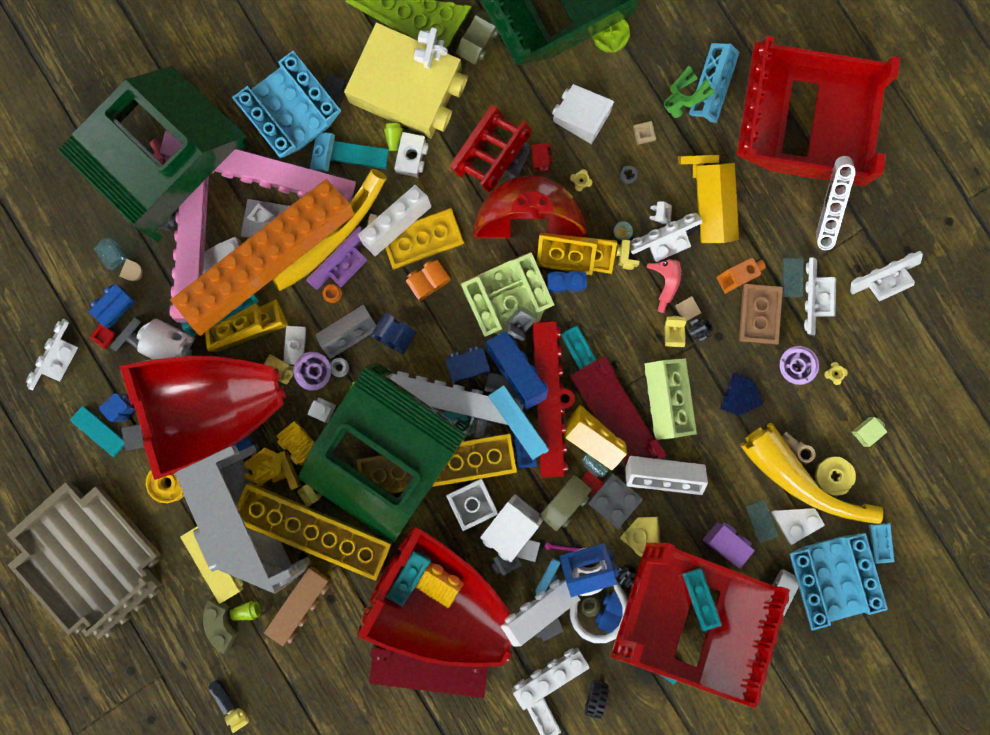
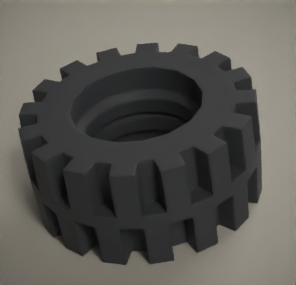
M595 680L592 681L586 699L585 715L597 719L602 718L608 699L609 684Z

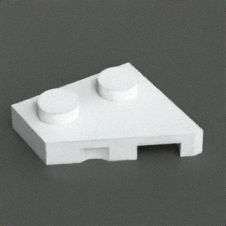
M815 508L771 511L791 545L825 526Z

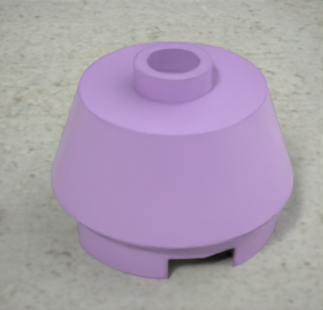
M795 346L786 350L782 355L780 370L784 378L793 384H806L816 377L819 370V361L815 353L809 348Z
M304 353L297 359L294 365V377L297 383L307 390L321 389L330 379L331 365L327 358L320 353Z

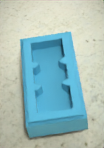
M321 133L316 137L310 165L311 170L328 172L335 139L334 134Z
M890 523L869 524L874 564L895 562Z
M552 558L535 590L536 594L546 591L547 587L556 580L557 575L555 573L561 563L556 558Z

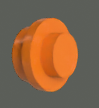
M329 284L325 286L323 297L327 302L335 303L341 299L342 291L338 285Z

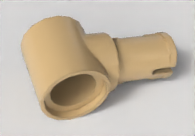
M787 431L784 433L783 439L801 464H808L815 458V450L811 446L805 445L802 442L799 443ZM801 450H807L810 453L808 460L801 457Z

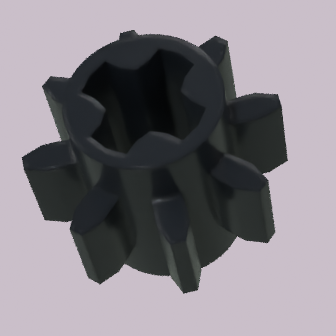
M699 317L690 322L692 326L689 327V333L693 339L699 338L701 342L712 336L710 332L713 331V326L708 319L703 320L702 317Z
M629 564L623 567L619 566L617 568L618 576H615L621 588L633 587L637 569Z

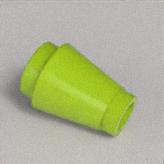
M401 123L385 124L384 132L389 151H398L403 130Z
M253 601L230 610V617L233 621L256 620L261 615L259 603Z

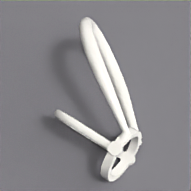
M605 560L600 561L597 566L592 568L582 566L574 568L573 577H579L581 572L588 574L597 572L600 569H607ZM616 579L617 585L613 586L622 604L624 615L628 599ZM602 589L585 593L581 596L592 595L600 592ZM578 602L570 608L572 625L582 638L593 643H607L616 639L620 624L611 633L594 635L587 632L579 622L577 617Z

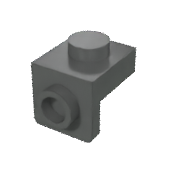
M520 306L507 321V332L513 338L523 341L525 339V332L536 321V314Z
M500 556L491 560L493 563L491 567L496 575L499 574L500 577L521 566L517 556L512 562L503 560Z

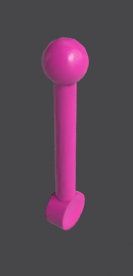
M550 542L545 544V549L547 550L552 548L575 552L582 549L552 545Z

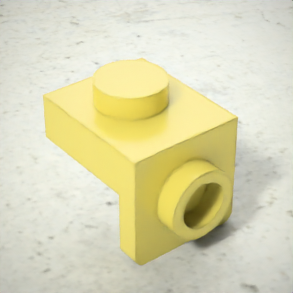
M622 240L620 245L616 247V256H619L618 265L623 266V269L633 270L634 267L639 265V261L628 259L630 240Z
M672 316L666 318L664 326L665 346H685V317Z
M269 354L264 365L273 366L274 369L278 368L281 379L277 381L288 384L294 373L293 366Z

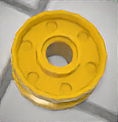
M151 470L146 477V488L154 500L160 503H170L184 497V491H182L181 484L178 483L179 480L176 479L175 473L154 480ZM167 477L170 478L172 482L170 487H167L165 484V480Z

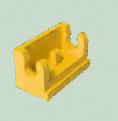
M267 448L262 449L244 462V467L253 473L252 475L245 473L244 477L256 483L257 486L262 485L280 473L283 456Z

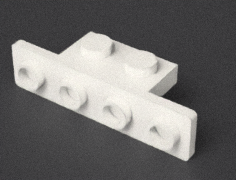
M697 213L687 214L684 218L670 222L660 229L652 230L645 236L634 238L630 242L629 250L632 254H635L650 247L654 260L658 262L691 247L686 230L702 224V219Z
M922 252L910 253L905 258L899 261H892L887 266L875 269L866 276L857 277L851 282L850 292L855 294L869 287L876 298L881 301L914 286L915 281L907 270L921 263Z
M810 257L809 262L806 264L809 281L806 282L808 300L805 302V311L808 312V319L805 320L804 326L807 334L815 335L816 317L835 316L836 278H817V259Z
M63 318L61 322L58 321L53 330L55 334L52 339L49 338L44 347L46 349L43 356L40 355L38 357L34 373L30 372L26 379L28 389H34L41 374L59 382L62 379L78 349L77 346L61 339L69 324L66 319Z

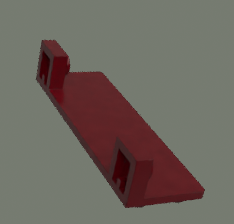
M605 356L598 358L571 375L572 381L595 418L616 437L621 438L625 442L627 455L622 459L625 466L630 456L662 459L667 456L657 439L653 438L623 390Z
M375 644L371 649L370 684L478 698L485 697L488 667L448 666L425 662L387 650Z

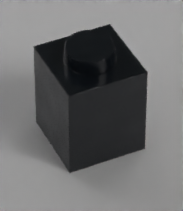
M326 75L323 88L335 104L341 107L347 84L343 79Z

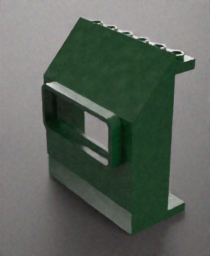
M481 0L516 65L549 59L561 54L635 14L639 0H559L573 25L550 36L530 0Z
M169 66L124 80L78 127L71 137L58 148V152L134 227L156 242H159L163 236L156 230L236 148L244 152L248 148L243 144L247 136L173 66ZM139 104L182 144L164 165L120 124Z
M376 362L367 365L312 446L298 479L394 544L473 427L458 417L451 421L391 380L390 377L393 372ZM347 431L413 476L399 498L333 453Z

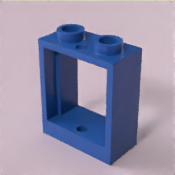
M605 543L559 556L570 597L617 585L615 576H618L616 564L611 565V562H614L611 550L607 551ZM605 560L607 569L576 578L573 577L571 569Z

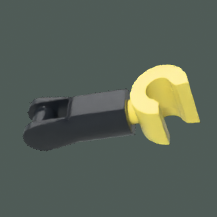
M220 680L211 682L209 684V691L214 699H216L215 701L223 714H228L225 716L227 726H231L232 732L234 733L248 724L249 719L246 713L239 708L234 710L236 705L223 682Z

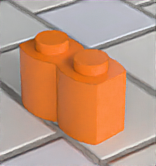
M438 260L428 261L423 265L424 269L419 272L415 270L407 276L406 283L419 302L451 281Z

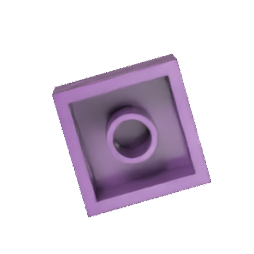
M716 522L702 540L729 563L740 569L755 551L750 547L752 543L745 537L735 535L737 531L729 524Z

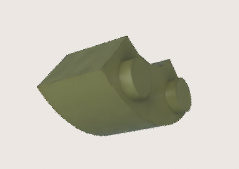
M481 10L475 15L455 53L473 64H476L479 60H484L488 52L486 49L493 37L497 38L499 35L487 12Z
M573 475L546 505L539 517L555 531L561 526L565 528L572 520L570 516L579 506L583 507L590 499L587 495L592 489L577 476Z
M213 597L207 601L205 606L203 626L210 643L219 652L224 654L230 649L238 632L232 628L229 622L228 613L230 606L223 602L219 604L217 599Z

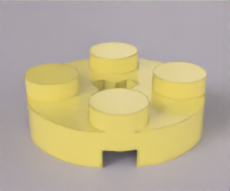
M828 457L818 463L815 471V480L822 491L838 496L847 493L852 485H854L856 473L854 467L843 458ZM833 471L840 474V477L835 482L831 478Z

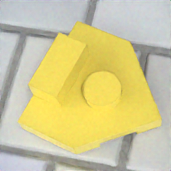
M658 516L638 517L620 537L640 557L643 555L646 542L660 543Z

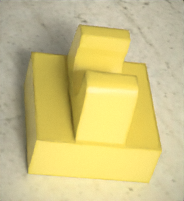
M307 484L297 491L307 507L314 504L322 496L320 493L316 494L313 488Z

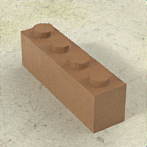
M312 566L308 568L264 634L281 646H284L287 642L290 644L297 635L294 631L298 626L302 627L307 621L306 614L308 611H313L318 605L319 601H317L319 595H324L329 589L330 585H328L330 578Z

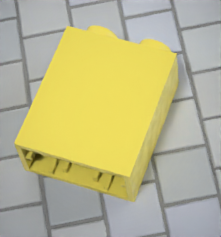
M376 23L344 93L349 103L394 123H401V126L431 139L436 129L442 132L445 131L452 115V110L446 108L451 95L461 96L468 76L462 74L461 59L450 54L441 55L440 61L434 59V53L430 69L424 68L423 63L414 60V53L416 48L426 50V44L418 43L417 40Z

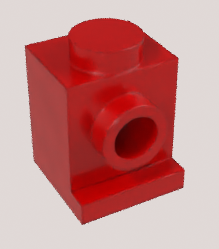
M550 143L531 145L534 172L538 171L540 174L550 172V164H553L552 153L548 152L551 148Z

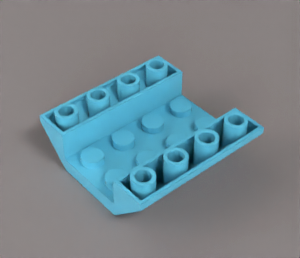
M294 51L278 62L280 68L250 90L246 86L232 97L280 158L301 150L328 129L341 112Z
M866 533L836 537L801 547L790 553L812 631L831 626L830 622L861 613L871 615L888 610Z

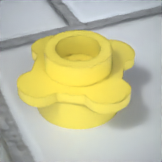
M582 169L577 174H572L570 180L575 184L576 191L580 192L583 188L592 185V180L589 179L588 172L585 169Z
M837 362L831 363V368L824 373V376L827 379H831L835 385H839L841 380L847 376L848 371L839 366Z

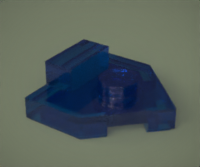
M733 373L720 410L740 416L763 405L753 381Z

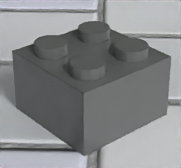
M611 473L587 503L619 529L643 499Z

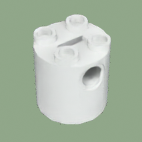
M156 318L143 325L137 334V339L139 340L137 351L151 359L191 356L192 350H190V347L195 337Z

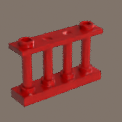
M494 105L489 107L449 166L461 178L467 172L480 179V185L489 194L497 186L499 179L532 133V129L524 120L519 127L504 120L503 114ZM497 126L514 133L508 143L492 135ZM487 141L503 149L498 158L481 150ZM476 157L492 164L487 174L470 166Z

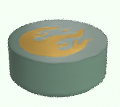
M619 222L613 230L614 237L619 241L629 240L633 234L632 226L628 222Z

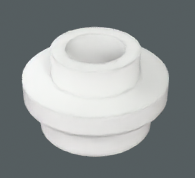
M336 358L330 364L331 373L336 377H343L349 371L348 362L342 358ZM341 364L343 366L342 371H337V365Z

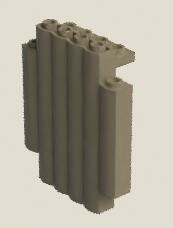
M65 482L7 534L22 551L8 564L9 568L68 635L74 632L77 634L82 632L86 637L94 634L98 640L104 636L108 638L116 631L115 627L119 623L123 625L131 618L129 614L133 610L139 611L145 605L144 601L148 597L151 599L160 592L158 588L162 584L147 567L152 568L159 562L157 558L161 553L102 486H95L84 496L72 482Z

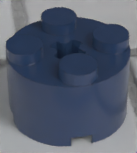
M384 313L373 330L371 337L384 343L391 350L404 355L417 332L405 323L396 320L393 316Z

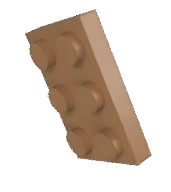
M743 284L739 330L740 342L779 344L783 287Z

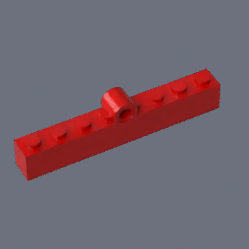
M556 322L533 323L535 369L539 379L543 380L548 387L547 399L537 404L538 434L549 448L548 452L542 453L539 456L541 478L564 477V472H568L567 461H563V453H566L567 449L566 441H562V434H565L566 430L565 422H561V414H565L564 409L571 407L575 401L573 392L563 389V384H559V376H562V365H558V357H561V345L557 346V338H560V326L556 327ZM565 394L569 397L568 403L561 402V395Z

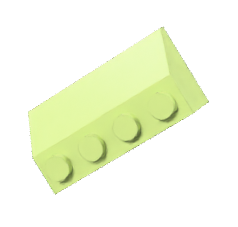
M686 358L645 363V375L647 378L655 439H669L697 434Z

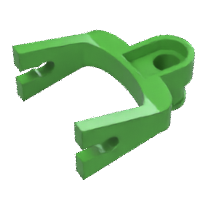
M690 66L685 69L670 87L672 95L664 102V107L674 118H678L683 114L684 111L681 108L683 105L693 107L715 93L712 87L707 89L710 86L707 79L692 96H685L680 93L682 88L698 79L694 73L690 75L693 72Z

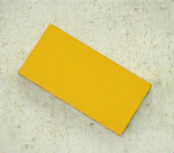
M452 208L416 220L385 249L392 268L395 270L464 245V241Z

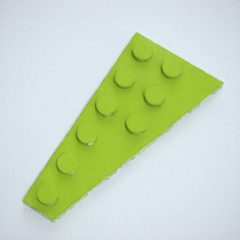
M345 0L346 3L417 41L420 30L430 31L431 28H436V33L438 34L436 45L438 40H443V47L447 50L471 10V6L468 5L461 6L452 2L445 3L436 0Z

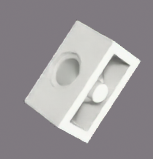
M402 132L394 168L396 173L418 178L419 172H423L424 161H422L423 154L426 155L428 151V143H426L424 136ZM410 152L417 153L414 159L407 158V155Z

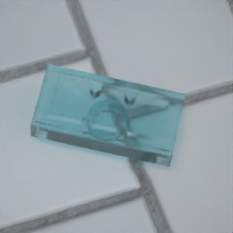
M783 259L782 297H803L804 259Z
M765 500L745 506L759 543L779 537Z

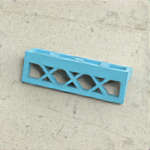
M711 44L697 89L707 79L715 93L691 107L689 111L691 116L705 117L708 121L717 123L740 53L732 44ZM716 50H722L721 55L715 59ZM716 66L715 73L709 77L710 69ZM704 101L703 111H697L698 105Z
M505 385L488 396L532 460L542 453L545 454L549 451V448Z

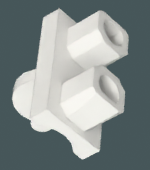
M431 28L430 31L420 30L418 43L426 44L427 47L426 50L416 48L414 53V60L423 63L424 68L428 69L431 67L434 53V59L440 61L441 55H447L448 52L443 47V40H438L436 45L438 37L436 28Z

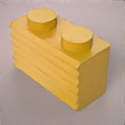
M293 421L277 435L279 439L277 441L284 450H289L291 460L296 465H304L315 442L297 421Z
M430 563L416 588L436 599L446 608H449L464 583L457 576L445 572L440 565Z

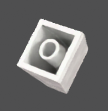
M573 84L570 89L567 88L563 93L562 99L564 100L561 105L557 104L552 112L554 115L553 122L592 144L610 115L614 101Z
M514 494L480 538L487 547L494 548L503 560L512 562L541 525L543 519L539 517L540 513Z

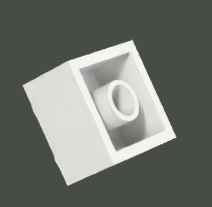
M482 478L446 495L462 531L498 515V511Z

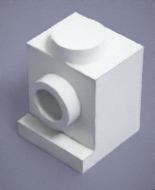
M318 397L317 401H313L308 415L328 423L336 405Z

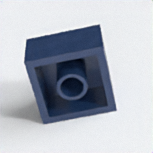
M478 346L467 349V353L460 354V352L450 354L448 359H445L453 383L490 373L483 348L479 349Z

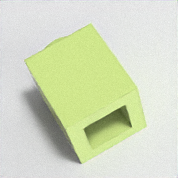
M868 417L852 433L864 447H870L887 431L884 428L885 424L879 418Z

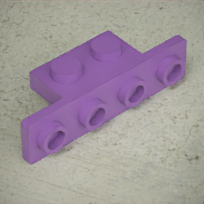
M359 226L306 281L318 290L331 277L342 287L367 262V259L357 250L362 245L358 234L364 229Z

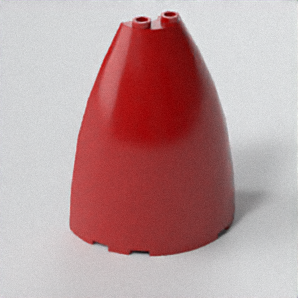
M527 175L504 182L485 199L477 213L472 237L510 238V220H548V234L585 238L586 225L579 205L567 189L549 178Z
M191 355L152 359L119 366L131 405L134 404L144 436L143 446L154 480L174 474L238 443L273 415L283 405L282 399L286 398L284 388H279L277 380L281 379L278 368L274 369L273 366L247 360L220 356Z
M414 527L409 532L410 537H405L398 547L400 552L391 557L370 597L369 603H371V606H367L362 615L361 621L363 626L360 625L358 627L357 637L387 650L425 662L466 667L503 666L512 656L510 651L512 643L501 628V625L505 623V619L511 615L510 611L493 588L472 566L445 545ZM414 549L432 558L430 563L440 565L445 572L457 576L464 583L449 608L426 595V593L417 589L416 586L403 607L386 598L387 593Z

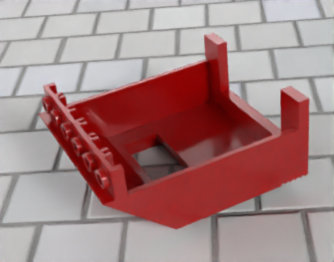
M766 36L763 42L755 41L737 156L772 172L827 181L831 179L836 160L839 157L848 156L852 159L855 168L852 184L866 186L881 176L884 171L886 154L878 153L875 155L884 90L898 77L901 57L892 56L887 62L775 45L772 44L774 37ZM793 81L818 85L807 157L782 153ZM845 166L840 170H847L849 167Z
M646 542L610 657L756 709L757 704L761 700L762 686L767 679L768 665L773 658V648L778 641L779 627L784 620L783 613L785 606L789 602L790 589L772 586L676 549L675 545L670 543ZM702 568L708 587L719 591L715 607L722 625L707 630L698 664L693 666L676 660L674 657L691 604L682 574Z

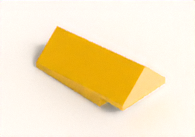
M735 163L696 166L698 215L703 222L700 224V242L727 243L739 240Z
M540 233L536 264L538 267L569 272L583 271L587 275H592L593 271L612 274L617 241Z
M277 299L260 307L255 303L212 326L205 332L207 350L210 352H220L289 326Z

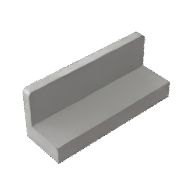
M362 305L318 332L316 337L321 348L331 359L372 334L376 323L371 318L366 307Z

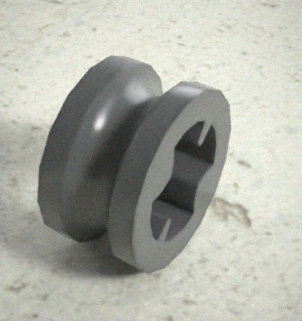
M633 166L624 167L620 173L621 180L626 184L633 183L638 177V172ZM628 170H631V174L634 175V178L631 177L630 180L626 179L627 176L624 175V172L627 173Z

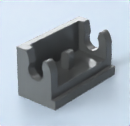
M523 144L501 177L507 180L519 177L531 150L529 144Z

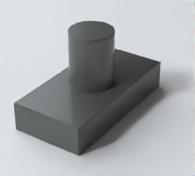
M137 316L134 317L110 348L118 351L127 341L137 349L139 340L134 331L141 324L142 320Z

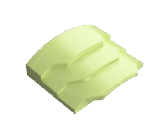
M532 252L460 283L484 337L492 333L500 335L507 331V321L520 306L536 314V321L534 323L540 321L545 309L554 306Z

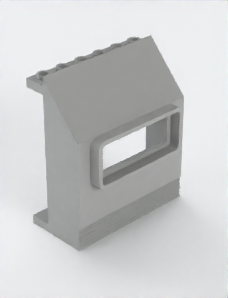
M253 445L240 452L236 446H230L175 472L176 479L181 484L180 487L184 491L183 495L198 526L193 531L195 539L212 572L220 570L276 594L308 570V566L312 564L309 556L291 564L282 542L247 528L238 511L237 504L245 485L248 483L255 485L254 482L244 477L245 473L250 474L249 470L244 467V460L261 451L258 445Z

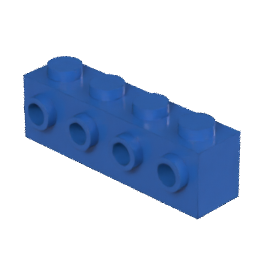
M507 331L486 341V351L526 409L547 399V384L539 379L537 370L533 365L530 366L527 362L526 354L518 349L516 340L512 336L510 337Z

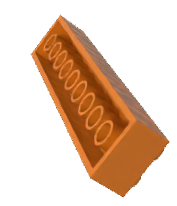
M326 178L171 298L170 301L189 325L201 336L353 217L355 214L351 205Z

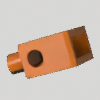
M750 258L726 270L716 278L726 294L760 276V271L766 268L765 263L762 259L755 261L753 258Z

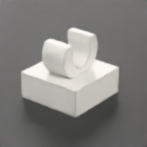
M657 202V206H651L650 209L657 210L655 216H650L651 220L662 224L671 222L672 205L666 202Z

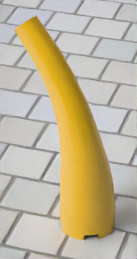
M372 169L357 194L349 202L355 214L353 217L272 279L279 291L286 289L307 276L351 234L374 203L386 181V176L382 172Z
M768 423V428L762 430L761 427L756 429L745 438L746 444L744 442L740 444L753 463L772 481L810 506L850 520L875 524L882 522V507L863 504L862 506L853 505L836 499L822 491L772 423Z

